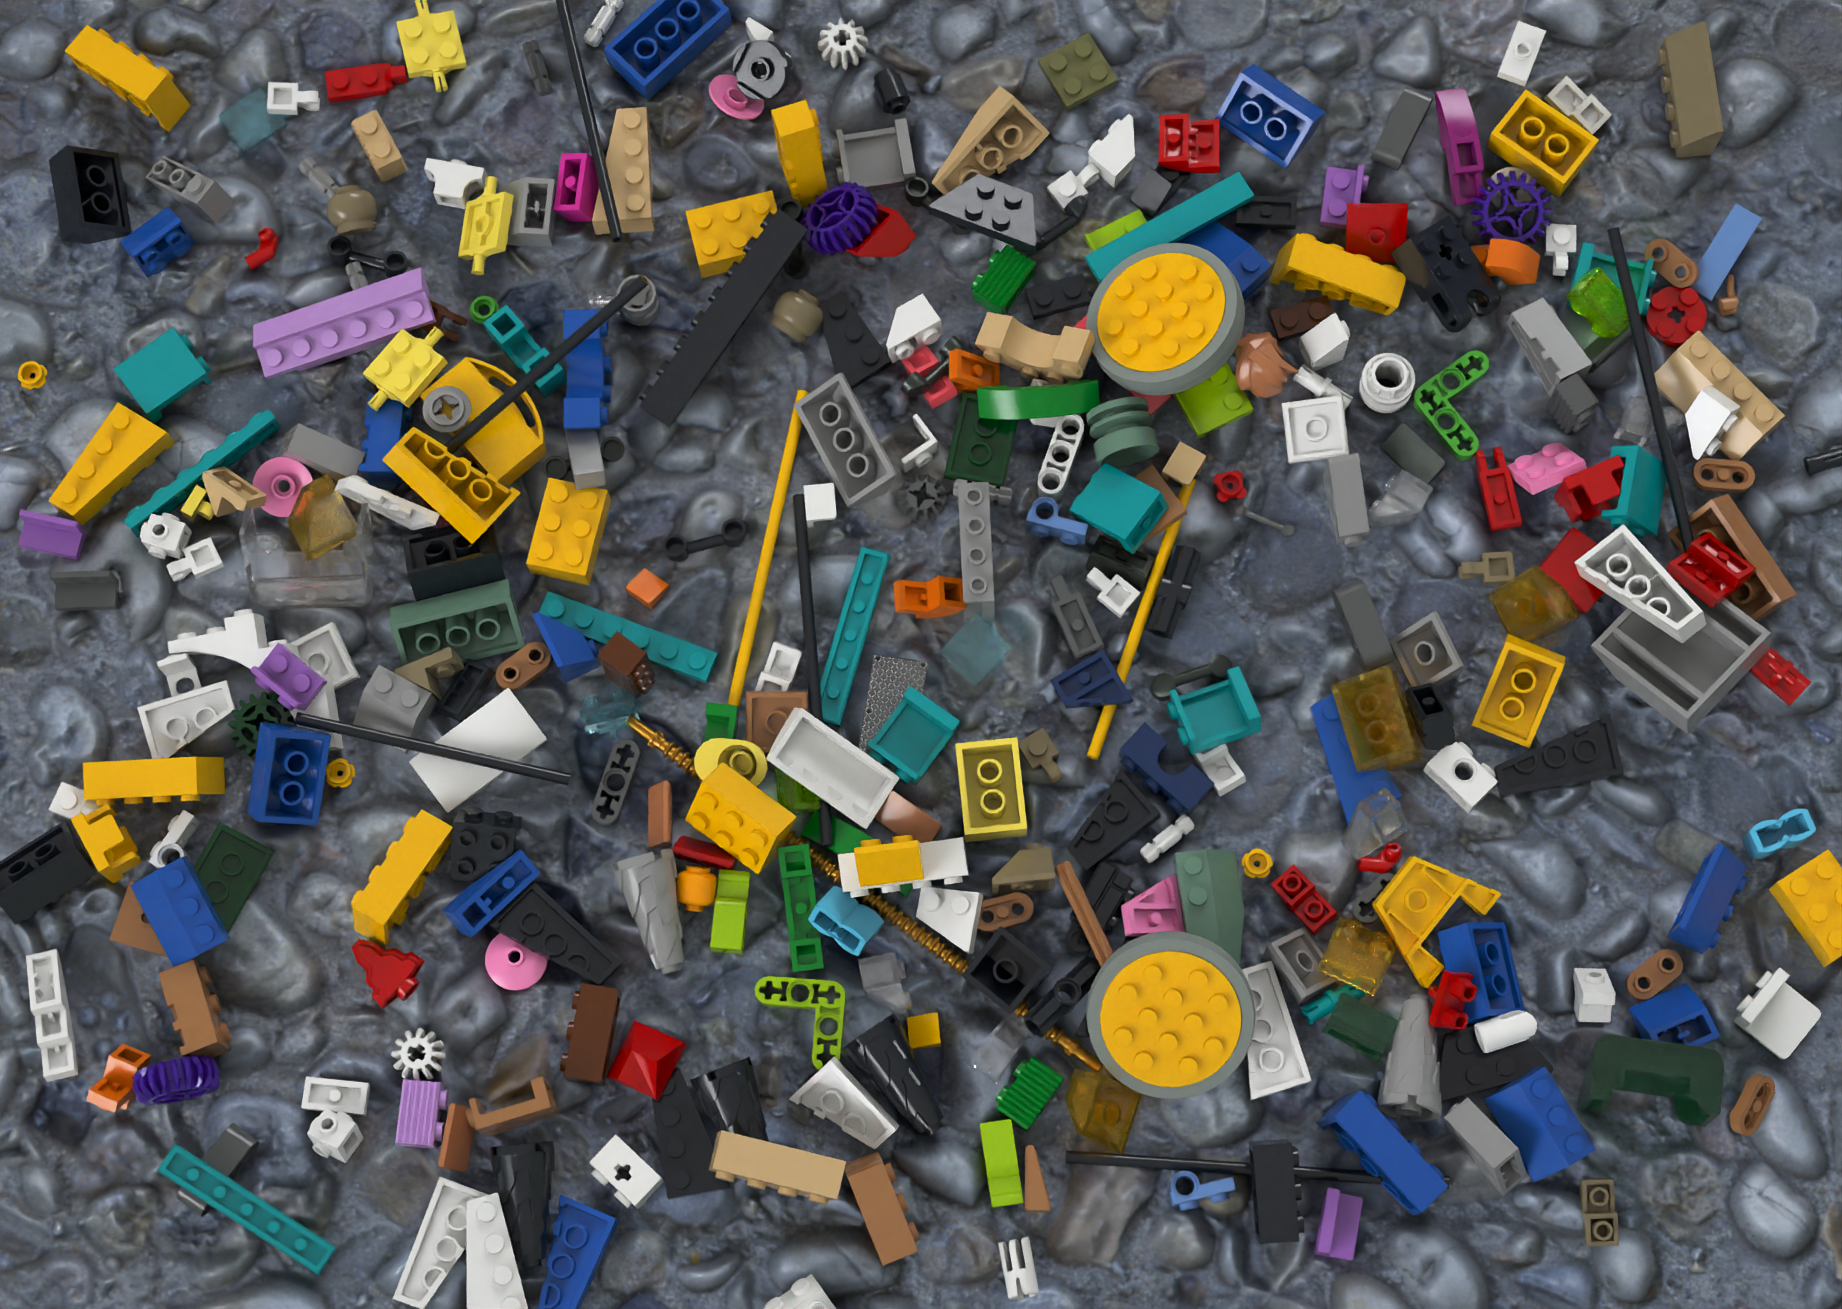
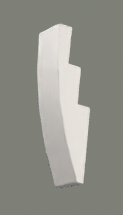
M53 949L26 956L30 1008L35 1016L37 1044L41 1048L43 1077L47 1082L78 1075L71 1015L58 950Z

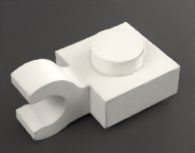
M268 82V114L298 115V107L310 111L320 110L319 92L299 91L298 83Z
M1093 163L1087 165L1077 176L1070 170L1047 186V192L1061 210L1066 213L1064 211L1065 206L1079 195H1083L1085 199L1088 197V192L1085 188L1100 179L1098 175L1100 171Z
M1550 224V226H1545L1544 256H1553V276H1565L1566 270H1568V257H1574L1576 254V225Z
M211 537L182 549L186 557L166 565L174 582L185 578L190 572H193L197 579L224 567Z
M1094 567L1086 576L1087 579L1085 581L1093 588L1101 591L1097 596V600L1119 618L1123 616L1140 595L1138 590L1118 574L1110 580Z

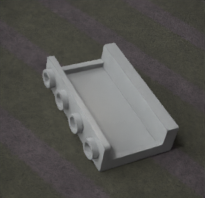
M989 482L958 484L961 568L963 602L967 605V608L964 609V622L995 620Z

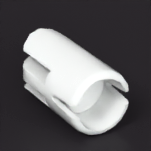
M1515 1010L1475 1024L1474 1030L1480 1048L1484 1053H1489L1529 1039L1537 1030V1022L1528 1012Z
M1029 1236L1021 1239L1022 1250L1017 1239L1009 1241V1252L1005 1242L998 1243L1007 1295L1012 1300L1023 1299L1024 1295L1029 1294V1297H1032L1039 1293Z

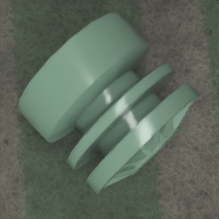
M1135 396L1123 397L1102 403L1092 408L1086 414L1087 425L1090 426V436L1098 439L1093 446L1098 466L1102 467L1104 463H1107L1115 468H1123L1146 461L1159 452L1155 429L1146 427L1151 423L1152 419L1151 414L1148 413L1149 406L1146 399Z

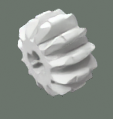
M840 17L838 25L835 26L833 23L828 22V30H821V40L818 42V49L823 51L822 59L824 61L831 60L833 68L842 63V67L846 70L849 62L857 66L859 63L858 57L865 58L866 49L864 47H867L868 40L867 37L863 36L864 29L862 26L855 28L853 19L846 25ZM846 42V45L841 46L840 43Z
M418 1028L415 1038L409 1030L406 1031L407 1041L405 1043L401 1039L395 1041L401 1047V1050H395L391 1053L392 1057L400 1059L393 1065L396 1070L404 1069L401 1075L404 1079H408L413 1074V1080L421 1081L422 1073H424L428 1080L433 1079V1074L430 1070L434 1068L436 1071L441 1072L443 1069L436 1061L446 1059L445 1053L437 1052L444 1047V1043L441 1040L435 1041L436 1034L432 1031L425 1036L424 1030ZM415 1051H422L425 1057L423 1060H420L412 1055Z

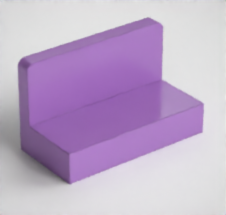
M20 510L19 517L24 521L18 542L21 548L79 560L87 531L79 522Z
M1327 1188L1324 1193L1314 1254L1351 1261L1354 1257L1363 1198L1340 1193L1341 1190Z

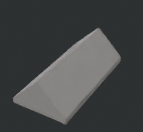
M840 372L793 405L846 506L853 507L887 494L898 475L844 374Z

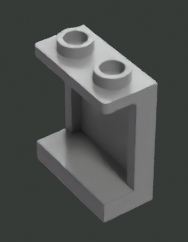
M906 118L895 120V127L847 135H843L842 129L836 130L837 140H832L834 158L840 157L842 167L836 168L839 185L845 182L849 185L856 182L859 186L863 185L868 191L905 186L908 179L916 177Z

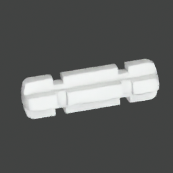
M623 0L605 1L606 6L603 5L591 24L593 27L588 28L584 35L587 44L593 47L599 46L603 39L601 36L607 33L617 16L615 13H618L623 7Z
M1186 814L1179 817L1175 821V825L1171 824L1153 838V843H1147L1141 848V856L1148 863H1152L1159 857L1160 852L1164 853L1181 839L1182 834L1186 835L1193 830V821Z

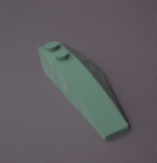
M1202 849L1175 853L1173 862L1185 933H1191L1215 943L1226 951L1240 966L1245 911L1235 851Z

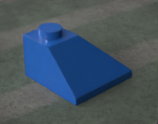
M539 612L532 614L565 683L599 667L595 660L599 652L593 640L586 641L583 633Z

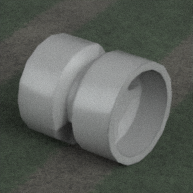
M633 275L624 279L618 287L617 295L640 275ZM647 277L645 278L649 285L621 308L624 318L629 323L637 326L648 325L653 322L660 310L655 286Z

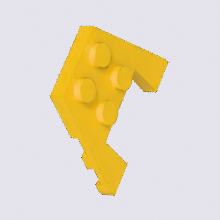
M1410 856L1376 898L1372 906L1420 986L1428 988L1445 966L1421 946L1422 942L1458 897L1480 916H1485L1501 896V893L1492 888L1489 889L1477 884V882L1453 874L1449 870L1425 860Z

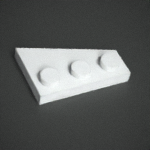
M355 475L339 479L334 491L411 530L436 525L440 515L430 509L393 495L389 491L369 485L368 481Z
M227 680L137 707L152 759L170 758L231 715L232 710H237Z
M835 1056L789 1098V1100L798 1105L802 1103L814 1110L813 1114L823 1120L826 1117L841 1126L842 1131L873 1149L882 1144L900 1126Z

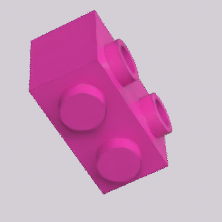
M588 153L561 154L553 211L570 222H592L599 191L593 158Z

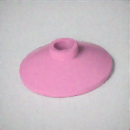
M722 74L713 78L709 85V94L718 108L732 117L743 120H751L760 116L764 109V100L752 99L741 92L736 84L738 80L735 75Z
M275 457L266 461L259 467L253 479V486L267 495L265 505L261 506V508L267 513L278 517H290L303 511L310 503L314 492V482L309 470L299 461L288 457ZM280 481H288L290 489L288 491L281 490L279 488Z
M501 933L491 941L485 955L486 970L491 979L500 987L512 991L524 990L536 984L545 973L548 959ZM514 952L520 953V960L516 963H512L509 960L510 955Z

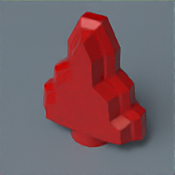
M358 939L351 947L357 963L366 970V982L373 989L372 998L382 1009L397 997L402 1001L407 1000L419 986L420 981L415 976L425 961L414 953L404 954L396 948L384 950L375 942Z

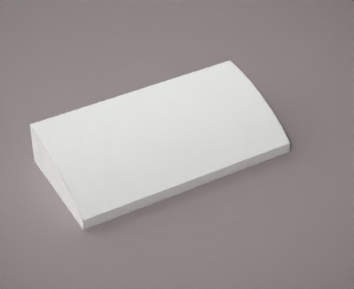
M507 688L434 743L519 762L548 740L511 690ZM419 753L409 761L448 814L505 773V771L425 753Z
M803 708L793 709L766 758L768 762L864 829L868 828L900 778Z

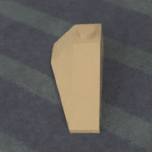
M999 86L979 108L931 183L945 195L977 174L990 177L994 173L1000 174L1012 162L1019 158L1023 160L1031 155L1050 132L1012 94Z

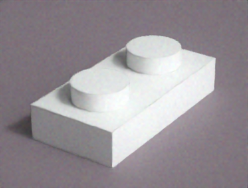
M306 1077L301 1108L314 1111H323L327 1108L335 1113L342 1111L346 1114L366 1116L370 1084Z

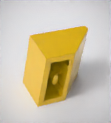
M911 835L892 837L893 843L881 844V839L860 841L861 847L854 848L860 887L924 879L920 841H913Z

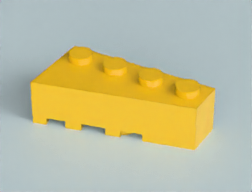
M86 25L65 50L66 54L78 68L105 87L108 85L112 91L126 102L130 100L148 118L154 115L159 121L160 126L168 132L191 107L173 83L172 79L174 76L162 66H159V68L154 67L152 61L141 53L138 56L133 54V50L122 41H119L117 44L101 28L96 31Z

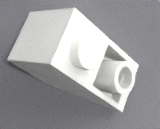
M1130 114L1122 121L1117 119L1110 126L1109 134L1102 141L1100 139L1095 141L1088 150V165L1093 163L1100 171L1098 175L1113 188L1134 168L1133 117Z
M923 293L896 309L886 343L892 364L900 359L903 360L910 357L915 350L936 342L944 334L941 319Z
M1334 313L1301 336L1298 349L1307 367L1315 372L1343 360L1350 337L1349 328L1344 320L1340 321L1337 314Z
M1713 386L1701 390L1685 414L1692 454L1697 460L1707 455L1713 456L1722 444L1719 438L1723 432H1729L1738 421V417L1735 415L1741 406Z

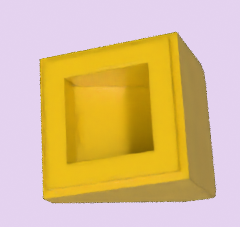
M938 1012L907 1017L909 1044L912 1049L941 1047Z

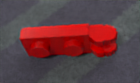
M1501 446L1493 448V459L1496 468L1490 470L1487 468L1483 450H1477L1474 455L1491 532L1521 527L1522 519L1509 466H1506Z

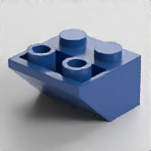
M166 207L120 241L128 255L147 278L162 272L166 268L167 263L176 257L185 255L191 246L195 244L183 222L169 207Z
M1686 983L1628 1008L1655 1067L1712 1043L1720 1037L1706 1006Z

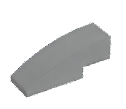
M564 429L575 489L579 490L606 485L596 429Z

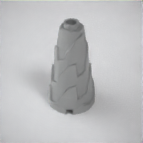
M672 849L660 850L661 853L657 855L649 852L612 864L620 893L623 892L632 918H635L644 948H648L655 969H661L662 975L681 970L679 964L684 963L681 941L683 933L678 906L680 905L676 895L677 886L675 878L678 875Z
M1413 994L1409 996V999L1404 1000L1398 1023L1395 1025L1391 1052L1387 1056L1384 1078L1380 1084L1377 1109L1383 1116H1388L1398 1121H1401L1402 1115L1410 1116V1122H1431L1439 1119L1442 1113L1440 1062H1437V1032H1434L1435 1027L1428 1024L1433 1007L1432 1003L1428 1001L1427 996Z

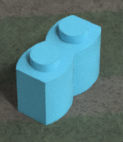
M1794 809L1785 813L1778 820H1766L1756 824L1743 836L1742 841L1750 859L1759 860L1773 855L1780 848L1787 849L1800 845L1816 831V827L1807 809Z
M833 886L815 905L808 918L809 922L818 931L833 937L844 950L856 956H859L877 936L884 923L883 919L873 909L859 904L855 898H851L849 892L844 893L842 888L838 886Z

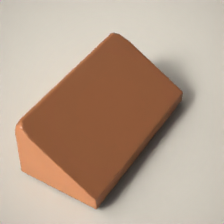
M662 781L653 785L648 790L649 848H671L672 787L668 781Z
M893 790L874 817L875 820L896 835H911L913 841L918 840L920 843L934 841L942 831V825Z
M454 1103L449 1104L438 1165L444 1170L464 1173L468 1167L475 1128L469 1124L466 1114L468 1107Z

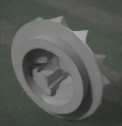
M443 386L433 390L426 397L422 409L423 417L430 428L444 435L447 432L457 433L462 426L467 425L468 419L472 414L470 400L462 390L452 386ZM444 400L450 408L456 407V409L452 410L453 416H451V420L445 414H439L443 412L442 406L444 405L442 401Z

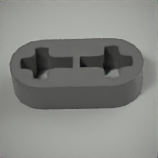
M1385 873L1380 875L1356 899L1351 913L1357 923L1365 926L1371 925L1379 918L1374 907L1371 910L1374 916H1360L1361 907L1359 904L1366 906L1372 900L1375 901L1378 897L1377 894L1382 889L1380 883L1388 884L1395 876L1394 874Z

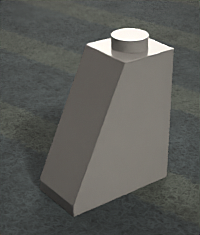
M299 423L285 434L277 457H288L299 461L306 466L309 472L335 481L351 477V475L361 477L359 466L360 464H365L362 461L365 452Z
M1355 453L1328 458L1322 477L1336 545L1345 544V547L1361 545L1363 541L1367 540L1370 531L1359 454Z
M1466 1098L1462 1103L1454 1104L1448 1110L1447 1115L1444 1116L1448 1131L1503 1196L1527 1177L1517 1146L1469 1098Z

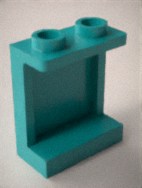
M1583 242L1578 253L1566 307L1629 322L1613 256L1594 252L1595 244ZM1649 258L1646 263L1627 260L1640 316L1641 314H1647L1650 298L1646 297L1648 287H1653L1657 270L1652 269L1654 260Z
M171 328L113 368L153 424L163 417L159 412L161 409L200 382L205 381L207 385L212 382L207 375L211 371L202 356L194 357L191 350L195 347L185 333L179 336L174 328Z
M1639 445L1612 446L1610 458L1619 455L1624 464V472L1617 509L1602 510L1601 517L1617 529L1624 524L1637 539H1644L1645 536L1657 535L1667 479L1663 462Z
M1104 463L1092 475L1089 484L1083 492L1074 499L1069 510L1076 521L1088 523L1116 538L1125 550L1134 554L1169 506L1160 491Z
M1239 666L1227 670V680L1178 696L1176 689L1169 691L1170 702L1166 703L1169 716L1172 721L1177 719L1180 726L1177 728L1182 746L1188 745L1192 755L1262 731L1261 715Z
M909 686L903 694V700L873 740H869L866 744V751L869 752L868 755L881 765L886 764L894 770L893 773L900 777L899 780L902 783L908 785L911 782L917 786L960 728V721L912 686Z

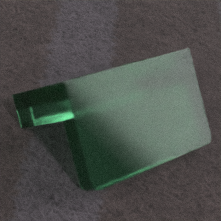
M1342 993L1322 1032L1379 1061L1398 1025V1020L1346 993Z

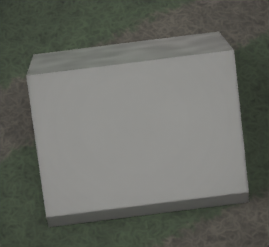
M1437 611L1430 613L1389 640L1412 687L1427 683H1433L1438 686L1458 677L1464 667Z
M1305 927L1270 943L1264 951L1265 957L1268 961L1272 960L1275 972L1298 1005L1303 1004L1339 980V977Z

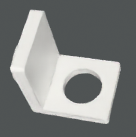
M918 414L913 416V424L926 443L901 459V468L905 473L915 466H924L933 458L932 455L938 451V441Z
M187 653L172 654L163 660L157 661L158 668L167 677L172 697L180 694L177 691V684L184 678H189L193 681V690L202 688L196 664Z

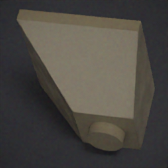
M1031 844L1025 846V850H1019L992 878V896L1007 895L1015 892L1029 893L1054 890L1055 871L1051 847L1044 848L1043 844Z

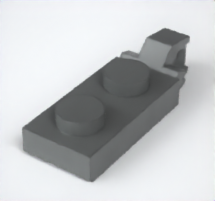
M1062 575L1050 579V585L1055 594L1049 598L1051 607L1075 660L1104 649V644L1080 592H1077L1075 587L1068 589Z

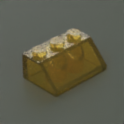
M1389 665L1330 685L1357 772L1395 769L1424 759L1397 673Z

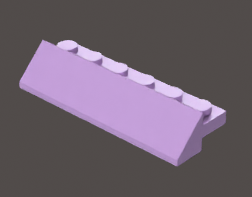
M420 267L254 324L253 348L257 349L265 378L271 379L295 370L301 372L389 342L401 329L411 334V330L435 323L436 319L429 300L430 292L423 270Z

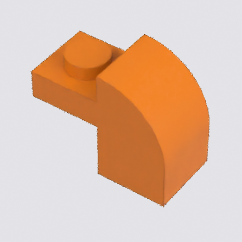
M1490 239V244L1471 246L1473 253L1489 277L1498 276L1508 285L1536 283L1540 255L1529 246L1508 239Z
M937 576L928 582L900 579L894 582L895 612L916 614V618L930 619L951 616L967 608V605L963 602L962 578Z
M126 1044L120 1045L109 1055L104 1076L89 1089L86 1101L97 1105L102 1110L114 1113L119 1108L127 1110L136 1098L132 1085L134 1084L133 1076L138 1070L148 1067L151 1055Z

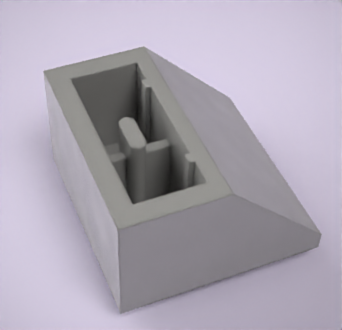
M524 177L499 187V193L505 191L514 195L507 245L553 248L557 214L553 211L557 187L555 179Z

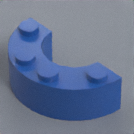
M600 309L563 310V340L565 341ZM608 320L566 356L565 430L602 429L604 425L609 423V412L606 403L612 402L611 385H607L606 374L612 373L611 356H606L604 338L608 337Z

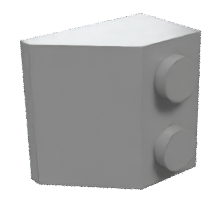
M378 665L362 692L353 725L416 739L435 707L437 700L431 692ZM394 747L405 754L409 751L408 749Z

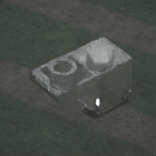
M1629 397L1613 438L1633 445H1639L1642 448L1657 442L1650 407L1646 397ZM1673 407L1663 408L1669 436L1681 432L1686 424L1685 415Z
M1403 469L1398 477L1392 475L1383 489L1386 492L1383 500L1380 502L1376 499L1367 513L1371 517L1368 523L1369 528L1374 530L1414 522L1431 497L1434 488Z
M1383 788L1358 803L1341 840L1343 847L1356 860L1369 855L1372 851L1397 839L1400 835L1410 830L1399 801L1386 788Z
M895 952L858 959L865 995L891 1013H894L897 1017L906 1019L908 1017L907 1009H912L909 990H902L900 979L906 978L903 959L896 960Z
M1008 1014L971 1059V1065L995 1083H998L1033 1034L1023 1023Z

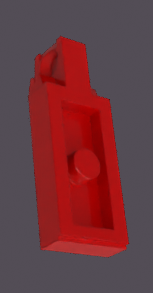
M378 63L325 71L327 95L331 103L387 95L388 91L394 90L393 85L408 83L407 70L404 65L391 66L390 63Z

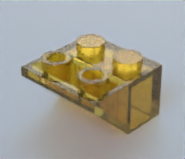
M1339 917L1317 970L1375 996L1390 965L1396 944L1391 936L1384 932H1373L1364 928L1361 922L1353 918L1344 919Z

